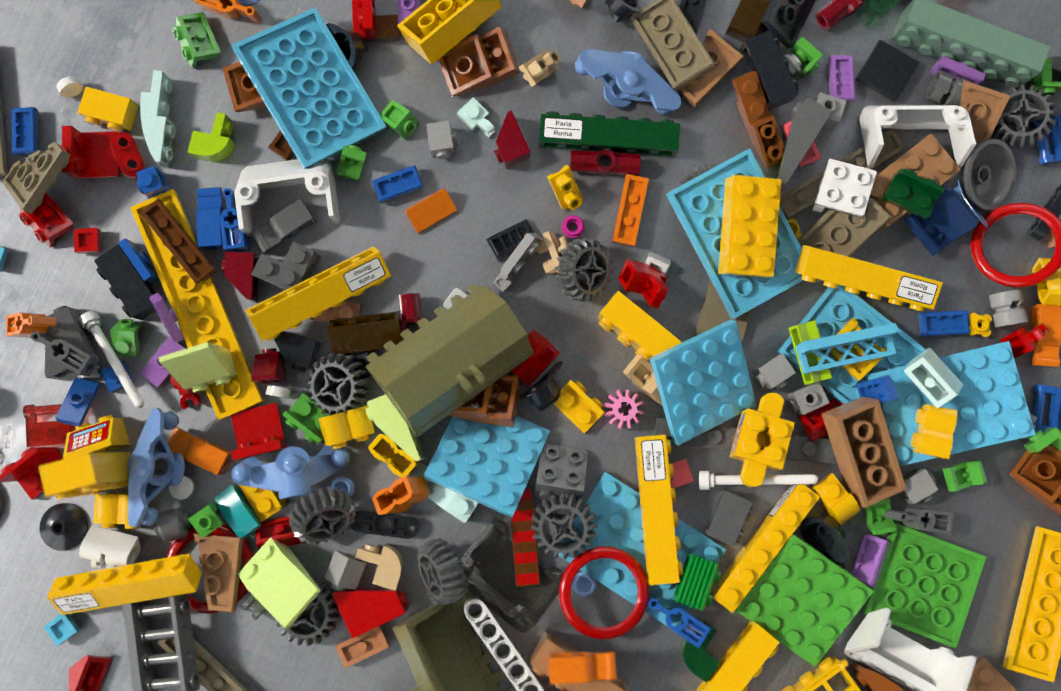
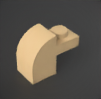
M637 354L624 369L623 373L639 390L662 405L652 365L641 355Z
M366 544L365 547L361 546L357 549L355 558L378 565L372 584L396 591L399 588L404 571V562L400 552L390 544L384 545L382 552L379 551V547L371 544Z

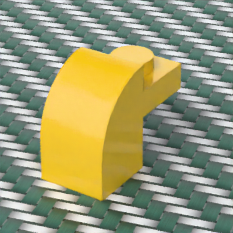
M830 473L812 487L824 503L821 507L828 516L836 519L840 525H843L860 512V507L853 495L845 490L833 473Z

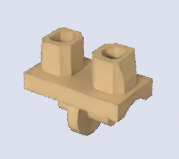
M554 49L550 52L545 50L523 63L519 69L524 73V79L533 87L559 70L556 65L561 62V58Z
M550 231L542 234L543 238L538 242L540 246L537 252L539 255L550 252L552 259L543 263L545 273L550 275L558 273L554 268L559 266V261L556 258L562 257L560 250L566 248L567 241L565 236L560 237L558 240L555 232L550 233Z

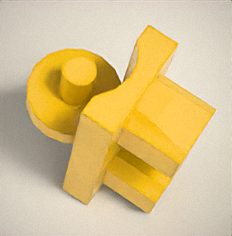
M568 165L563 166L559 172L547 176L563 211L567 208L573 211L583 204V197Z

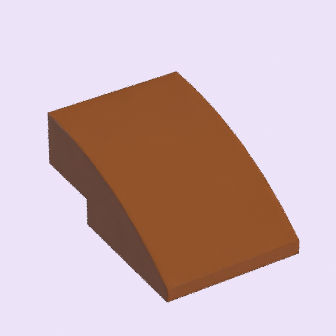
M500 26L481 36L475 34L459 42L458 45L454 46L439 59L448 88L453 97L486 88L521 73L507 31Z
M240 62L222 68L235 112L267 108Z
M502 376L449 415L484 424L514 427L521 389L519 376Z
M1050 444L1040 452L1029 453L1026 450L1009 475L1026 491L1061 517V451Z

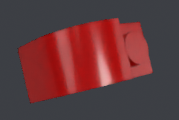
M627 259L618 280L626 291L642 294L650 307L659 308L662 300L667 295L668 287L665 284L667 277L650 265Z

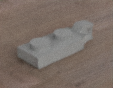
M527 233L500 269L501 272L493 284L502 292L507 291L513 285L515 273L519 274L526 265L524 262L529 255L532 256L539 248L538 242L541 237L536 233Z

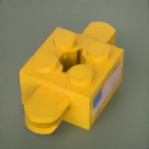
M777 393L764 395L760 399L757 411L747 408L740 415L729 457L743 461L740 480L748 487L762 485L767 469L778 471L782 470L794 422L781 419L784 399Z

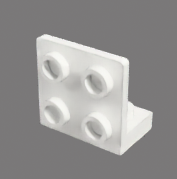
M829 159L822 175L812 211L821 213L824 207L862 217L867 207L876 171Z

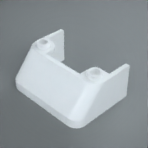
M870 105L863 109L859 118L868 167L874 166L884 146L882 130L948 129L955 161L959 167L963 166L976 145L969 113L961 106Z
M298 159L244 168L235 189L239 230L252 237L253 224L250 205H253L259 199V190L304 183L307 190L313 195L326 194L329 217L335 224H341L334 170L329 159L306 169L302 167Z
M888 608L868 613L847 642L844 650L848 657L880 673L909 691H966L976 662V657L974 656L958 658L954 656L953 651L944 647L930 650L892 629V622L888 619L891 610Z

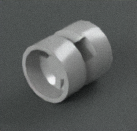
M1021 289L989 295L991 309L996 311L993 314L995 328L1028 322L1026 310L1021 308V304L1024 302Z

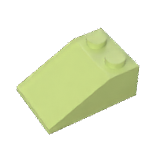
M208 342L158 357L159 362L181 387L193 390V393L207 390V385L216 383V386L231 382L230 378L237 376L230 349Z
M386 394L367 401L369 407L366 408V413L370 422L374 421L376 426L415 461L424 460L425 456L418 438L413 434Z
M271 537L238 573L246 588L286 629L290 627L321 592L292 550Z

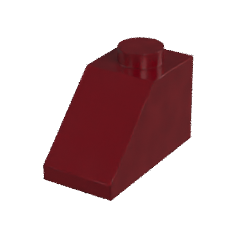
M512 110L506 114L496 139L497 150L494 151L498 163L503 162L505 169L531 158V151Z
M225 252V259H222L221 263L224 276L247 300L257 303L259 279L251 274L259 260V256L255 253Z
M276 348L263 349L262 354L255 355L251 382L270 384L287 381L285 360L281 352H277Z

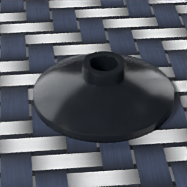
M56 504L43 514L39 526L40 535L44 543L54 550H71L77 547L87 534L88 521L86 515L74 504ZM59 523L63 527L61 532H59L57 529V525Z

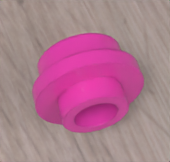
M571 215L563 220L562 232L566 237L576 239L583 234L585 224L580 217ZM575 224L577 226V230L571 231L569 229V225Z

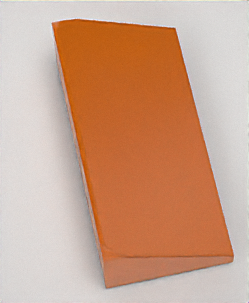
M443 188L406 209L405 213L419 234L458 210L446 189Z

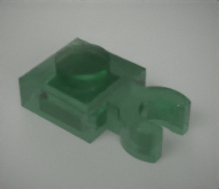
M867 0L866 3L869 7H862L856 17L859 18L862 14H867L869 19L865 21L864 25L869 26L876 14L882 19L901 0Z

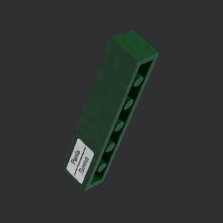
M549 111L546 114H541L539 148L596 152L610 150L613 153L676 157L679 151L680 123H674L673 120L669 119L661 120L660 122L651 121L649 118L628 120L624 116H617L615 119L605 118L603 115L582 117V114L570 113L568 116Z

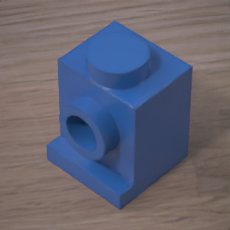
M155 166L136 172L138 176V189L147 196V199L170 190L165 174Z

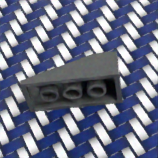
M806 97L804 102L799 100L790 115L793 117L790 125L777 179H781L780 194L832 113L831 110Z

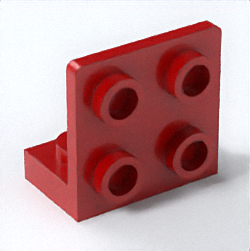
M71 125L62 126V146L70 154L69 162L62 169V172L73 179L120 177V169L110 145L111 138L119 132L81 133Z
M277 403L243 410L231 415L238 448L231 451L233 460H242L251 456H258L287 448Z
M30 447L21 453V458L18 461L2 468L0 483L17 481L31 500L37 499L44 493L39 466L64 460L62 453L57 447Z

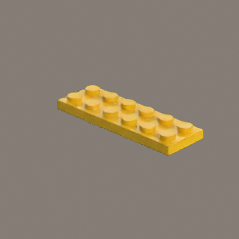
M1036 526L1002 667L1054 682L1061 654V533Z

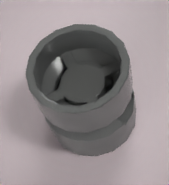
M938 70L929 84L926 99L937 103L944 101V105L960 106L963 80L971 83L972 81L959 76L953 79L952 74Z

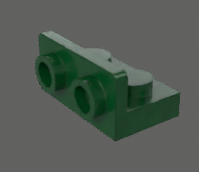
M900 169L893 174L882 200L926 220L930 217L938 196L944 193L945 188L933 179H924L918 176L911 169Z

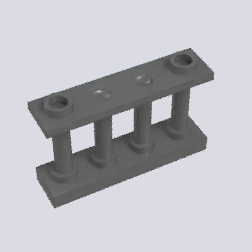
M188 593L169 597L170 603L147 606L146 601L123 605L133 691H157V689L181 687V691L200 690V675L197 669L190 615L191 604L188 600ZM171 613L173 628L150 630L148 616ZM175 639L176 652L153 655L151 640ZM178 662L179 677L156 679L154 665Z

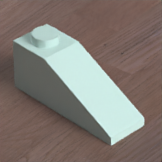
M420 463L411 477H424L428 467ZM426 479L430 490L428 498L463 523H466L478 502Z

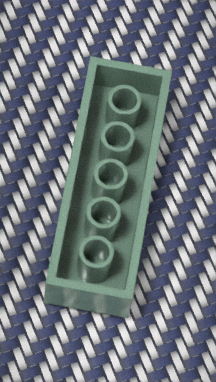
M913 0L899 16L891 40L897 42L900 46L914 48L924 55H932L937 58L945 56L954 61L965 63L967 66L985 73V78L998 80L1005 83L1008 87L1014 86L1015 88H1020L1021 85L1026 84L1042 72L1051 47L929 0Z

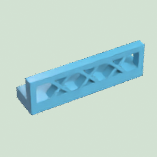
M896 323L800 343L796 346L803 374L895 355L896 351L891 335L898 332ZM884 338L887 351L880 352L872 347L877 339ZM856 343L866 348L861 357L850 352ZM832 348H836L844 353L840 361L836 362L827 356ZM814 353L821 358L817 366L809 367L806 354Z

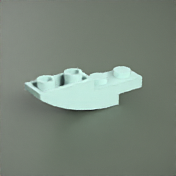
M153 70L151 92H141V123L145 141L155 162L163 168H168L169 161L173 157L172 139L175 138L176 134L174 123L166 117L170 109L168 96L172 92V81L163 71Z

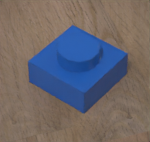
M120 361L132 383H135L126 362ZM111 366L100 371L109 392L114 393L124 388Z

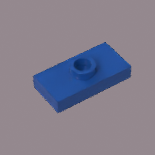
M35 107L11 108L12 153L16 156L31 155L39 150L38 109Z
M415 165L372 180L380 204L424 188Z
M126 238L118 242L119 247L143 281L154 284L160 280L149 265L151 260L144 251H139L134 242Z
M968 310L918 313L920 337L970 334Z
M890 375L856 384L860 397L879 399V403L899 398Z
M75 377L55 417L56 421L81 427L100 388L99 383Z

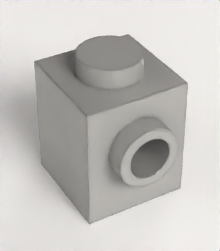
M820 92L812 100L832 111L823 126L834 129L841 121L847 101Z
M449 120L426 124L432 157L446 159L451 154H455L454 146H458L456 132H451Z
M783 353L774 356L754 370L757 374L755 376L756 381L762 388L765 387L767 390L782 388L788 383L786 379L796 373Z
M820 381L788 393L790 398L788 399V404L797 415H804L829 404Z
M916 468L903 476L906 490L899 492L904 502L908 504L926 502L933 497L932 494L938 491L935 485L936 479L930 471Z
M335 550L324 578L330 581L332 587L337 590L345 591L346 588L356 590L367 562L355 558L354 554Z

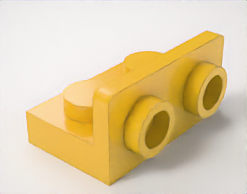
M570 380L561 389L558 400L553 404L585 434L605 413L602 410L604 405L595 397L590 399L585 394L587 389L578 380L575 383Z
M239 485L261 522L288 506L285 502L287 498L280 499L279 492Z

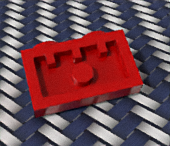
M352 0L353 31L358 32L362 40L376 39L375 0Z
M47 193L44 194L41 205L35 208L32 214L23 211L19 206L20 214L18 216L25 226L30 225L34 230L36 238L41 243L45 242L50 248L55 246L54 239L74 228V223Z

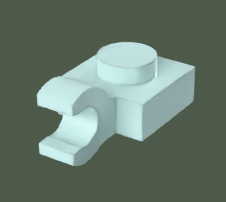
M474 97L457 112L458 117L472 131L479 127L488 138L496 132L494 130L495 127L487 120L490 116L489 113Z

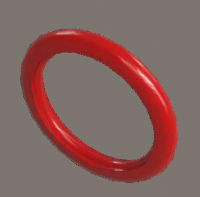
M1012 203L998 207L984 216L988 227L984 226L980 221L972 233L970 249L975 266L984 276L995 283L1016 288L1028 287L1047 280L1061 268V221L1055 214L1044 207L1030 203ZM1012 214H1029L1038 217L1051 228L1055 236L1056 245L1051 260L1039 271L1025 276H1012L999 272L990 265L983 252V241L987 230L999 219Z
M224 524L210 533L212 535L238 537L231 527ZM193 526L190 527L187 537L175 540L172 543L166 558L179 556L185 545L192 539H195L194 534L198 532ZM245 539L243 540L241 557L243 568L253 557L251 548ZM241 579L238 585L237 603L242 600L248 591ZM188 595V600L191 604L190 610L204 614L223 612L208 610L206 601H200Z
M598 546L587 549L569 563L562 575L559 586V600L562 611L567 621L575 630L587 637L597 640H610L621 637L631 631L641 621L646 612L649 601L647 575L641 564L631 554L622 549L612 546ZM600 558H610L624 564L632 572L638 588L636 605L631 614L621 623L611 627H597L584 621L577 614L571 598L573 580L578 571L587 563Z

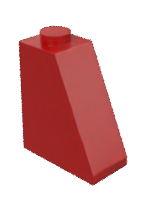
M346 588L345 591L337 590L332 594L352 639L405 614L409 605L405 592H400L399 588L396 591L388 588H357L356 590Z

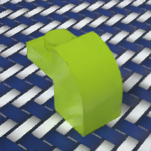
M216 112L211 134L193 130L187 153L195 159L207 162H219L231 155L236 146L228 138L233 133L232 120L225 113Z

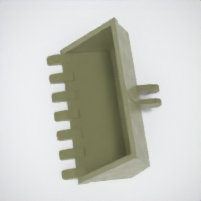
M471 284L466 288L470 294L464 299L459 295H455L450 299L453 304L451 308L445 310L442 306H439L434 310L437 316L430 322L426 318L420 319L417 322L420 327L419 330L412 333L409 329H406L400 334L404 340L399 344L395 345L392 341H389L383 345L387 351L386 353L378 357L373 352L366 357L370 362L366 368L416 438L534 354L526 331L507 302L492 292L485 284L481 287Z
M474 592L463 595L462 598L452 604L440 605L435 603L409 615L393 627L418 684L405 691H501L498 682L507 678V675L502 668L495 672L492 671L489 663L496 659L490 651L484 653L481 646L484 642L475 633L473 626L463 611L465 602L470 598H476ZM481 610L471 614V616L479 615ZM490 629L483 631V635L491 636L492 632ZM497 648V655L501 656V652ZM512 686V687L507 688V689H505V690H503V691H517V690H516V688H515L514 686Z

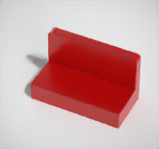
M532 330L528 334L529 343L534 354L511 370L516 376H519V379L527 387L560 354L536 330Z

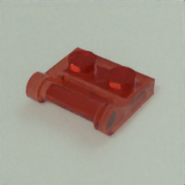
M62 404L45 406L24 405L23 415L26 422L27 447L66 443L67 433L75 431L76 426L57 421L37 423L38 415L57 414Z

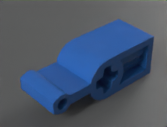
M221 187L197 189L198 247L204 251L223 249L220 215L224 209Z
M230 188L224 189L223 195L226 197L227 209L220 215L223 249L227 252L251 251L249 236L239 230L238 218L234 220V217H237L235 192Z
M651 598L648 602L650 608L657 609L666 615L665 622L671 630L699 648L710 631L709 627L682 609L673 608L668 611L659 605L656 599ZM652 601H655V602H656V606H655V607H653V606L651 605V602H652ZM680 613V619L683 623L681 625L676 624L674 627L670 616L671 614L677 615ZM686 626H689L701 635L698 636L697 634L686 628Z

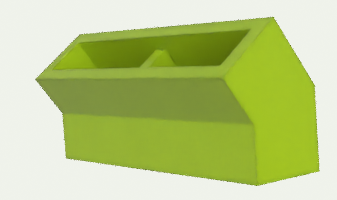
M816 321L789 327L804 384L807 385L832 378L829 369L803 374L796 346L804 341L820 338ZM814 353L806 354L809 367L817 366L821 358Z

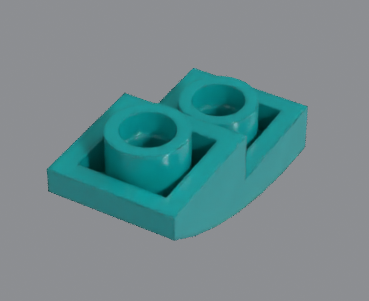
M232 484L214 498L225 520L238 537H243L244 540L261 527L252 506L246 505L238 486Z

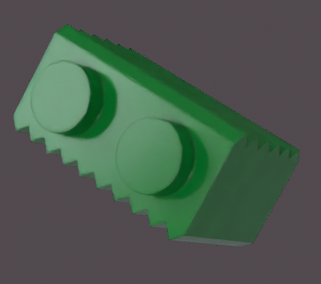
M688 552L682 568L683 575L679 577V583L676 586L673 599L676 602L704 611L705 606H710L713 598V593L710 592L712 585L717 583L720 578L721 569H718L719 564Z

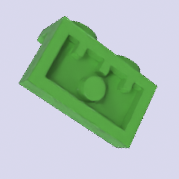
M204 12L177 16L175 26H173V34L175 39L180 41L183 58L189 62L191 68L197 66V61L220 57L221 51Z
M302 393L290 410L283 413V416L287 418L285 422L293 429L297 430L299 428L305 432L304 437L312 444H324L318 418L329 416V413L322 414V407L319 409L314 408L316 401H310L311 397L306 393Z

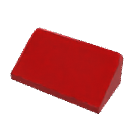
M833 399L829 401V404L804 415H798L811 441L828 435L822 413L844 405L843 403Z
M289 516L260 522L261 527L256 530V545L259 549L270 537L286 546L306 543V541L301 542L293 534Z

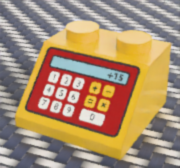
M113 415L99 418V423L93 425L84 423L81 427L76 426L75 431L67 433L63 455L64 460L87 453L111 452L131 445L123 418H113Z

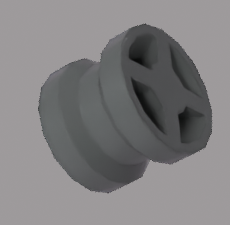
M253 594L241 606L242 609L250 611L252 618L255 620L266 610Z

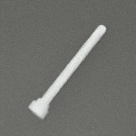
M95 310L85 312L79 317L82 327L92 332L134 406L142 408L144 402L100 328V316Z
M699 471L700 490H710L715 485H744L740 480V475H714V473L709 471ZM814 474L765 475L762 485L816 484L818 477Z

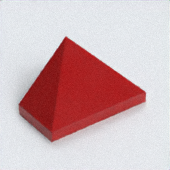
M86 655L69 668V691H99L111 658Z

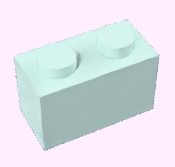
M930 347L912 359L904 369V372L937 408L957 396L963 386V383Z

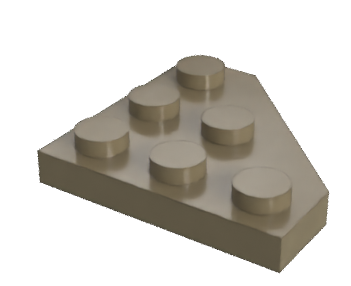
M53 142L48 145L47 151L38 150L28 156V161L23 162L19 160L15 162L2 183L20 208L32 214L34 209L41 205L46 191L54 185L60 170L67 166L70 154L63 146Z

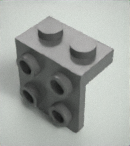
M544 444L540 454L534 498H538L541 501L547 499L550 502L551 495L555 494L557 499L560 500L561 493H565V499L568 500L570 495L574 494L575 502L582 498L588 452L582 449Z

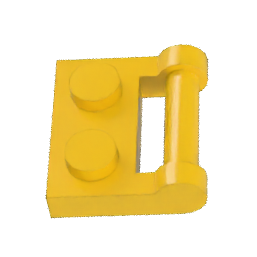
M853 317L836 335L862 329L858 326L859 322ZM876 342L872 346L880 352L887 351L883 346L880 347ZM854 344L850 352L858 357H861L864 353L857 344ZM832 348L829 352L836 361H840L844 354L836 348ZM882 358L844 365L842 367L856 381H860Z

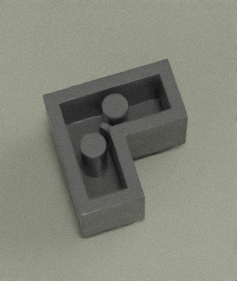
M293 242L283 263L261 253L251 275L285 291L311 277L320 255L309 248Z

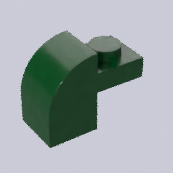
M704 621L703 624L709 627L710 631L701 646L698 648L682 637L680 654L688 669L707 683L720 661L705 650L717 630L710 623ZM695 630L693 631V632H694L695 634H697L698 636L701 635V634H699L698 632H696Z

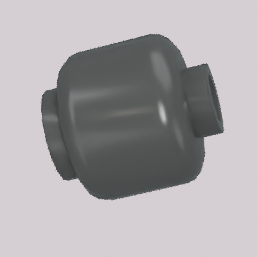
M174 508L159 513V518L154 524L156 536L159 539L162 538L165 542H172L187 537L190 527L193 526L188 520L191 514L185 513L182 508Z

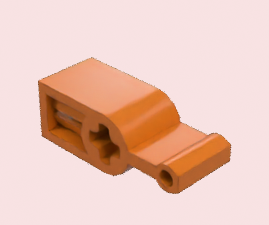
M195 0V3L203 10L230 20H236L241 16L250 18L255 23H260L261 16L253 7L242 6L238 0Z
M1043 304L1030 306V330L1042 323L1049 329V332L1045 333L1043 338L1034 341L1037 347L1033 350L1032 366L1059 367L1061 306Z
M18 312L6 315V337L30 338L33 332L45 334L47 327H55L57 325V319L55 317H47L45 314Z
M178 427L173 430L167 442L171 452L181 454L185 460L216 475H224L232 458L231 451Z
M615 652L549 653L550 684L616 679Z

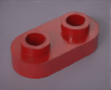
M116 133L111 138L110 145L118 167L125 177L136 179L138 178L136 172L144 170V162L136 142L128 133ZM124 140L128 145L122 147L119 145V141ZM134 162L137 166L136 168H129L127 164Z

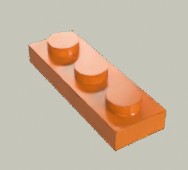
M626 174L612 243L635 247L649 178Z

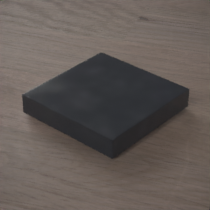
M880 39L855 80L895 103L920 62Z

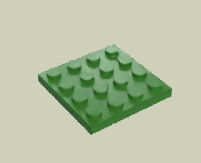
M895 523L897 531L888 533L886 540L890 542L876 587H871L874 592L865 602L862 613L867 615L870 612L888 608L891 610L888 619L892 622V625L956 649L986 556Z
M793 533L736 608V611L751 622H756L771 636L816 667L874 591L871 587Z

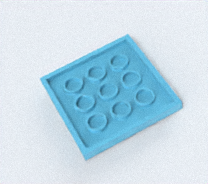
M732 319L650 358L671 437L676 445H680L741 414L747 408L750 409L756 406L737 322Z
M452 416L424 474V478L512 518L550 431L516 416L514 427L484 424Z

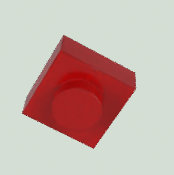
M74 229V252L77 254L102 252L101 229Z

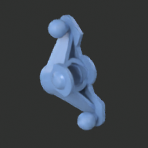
M585 49L580 53L579 58L575 62V70L578 74L583 76L589 74L593 79L600 78L605 84L603 87L604 98L613 107L625 108L632 100L648 101L653 103L659 114L668 115L681 105L678 93L648 64L645 57L636 52L625 51L617 53Z
M154 408L150 412L135 449L129 457L128 523L131 527H138L141 523L146 526L155 524L159 518V513L154 507L148 506V503L167 484L168 486H176L183 478L185 469L184 459L179 453L172 454L164 437V429L173 430L179 424V417L175 412L168 411L163 413V410Z
M324 445L317 456L309 457L304 449L290 446L283 449L273 463L264 464L254 456L247 458L233 467L231 477L239 485L279 492L280 499L309 495L310 492L314 493L313 485L349 464L350 453L342 447L333 449L332 445Z

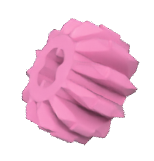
M619 389L616 390L618 399L611 394L608 396L613 404L604 403V407L611 408V411L604 413L605 417L614 416L609 422L611 425L619 420L618 429H622L624 421L627 428L630 429L632 428L630 419L638 424L640 420L635 415H644V411L637 410V407L644 405L643 401L634 402L639 396L637 393L629 398L630 390L626 389L623 397ZM623 402L625 406L629 405L630 407L626 416H623V412L619 413L618 411Z

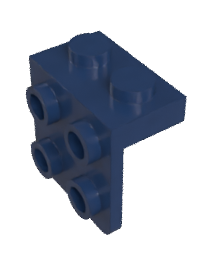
M951 187L946 188L944 193L938 196L929 218L925 220L911 213L904 219L909 229L913 231L932 256L940 253L952 241L979 224L978 218Z

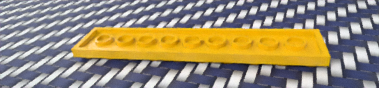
M171 189L130 207L168 301L179 319L177 322L187 347L191 348L208 342L230 349L237 376L230 378L231 382L224 385L216 386V383L207 385L208 389L206 390L217 419L223 420L237 412L260 404L264 400L257 383L251 382L252 371L212 276L200 286L196 285L140 214L141 211L159 198L198 246L197 239L179 196L174 189Z

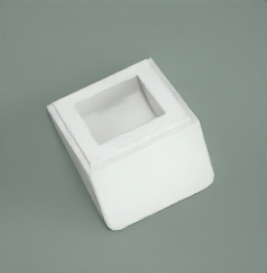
M650 252L645 264L658 269L666 275L671 260Z

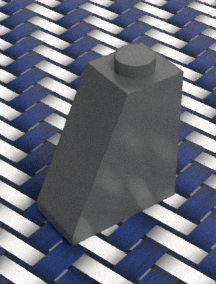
M61 306L54 309L53 314L47 316L55 317L57 325L55 327H47L45 334L50 335L53 340L62 339L74 342L98 356L87 329H84L79 321L81 315L78 309ZM45 345L44 374L46 378L60 379L72 373L73 371L49 357L48 346Z

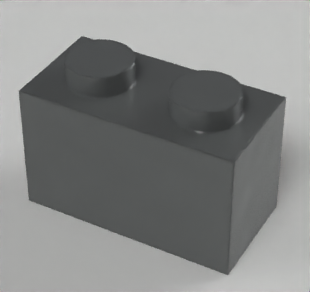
M721 489L703 533L734 547L735 542L739 543L742 538L743 530L741 528L744 521H748L753 512L751 505L753 502Z

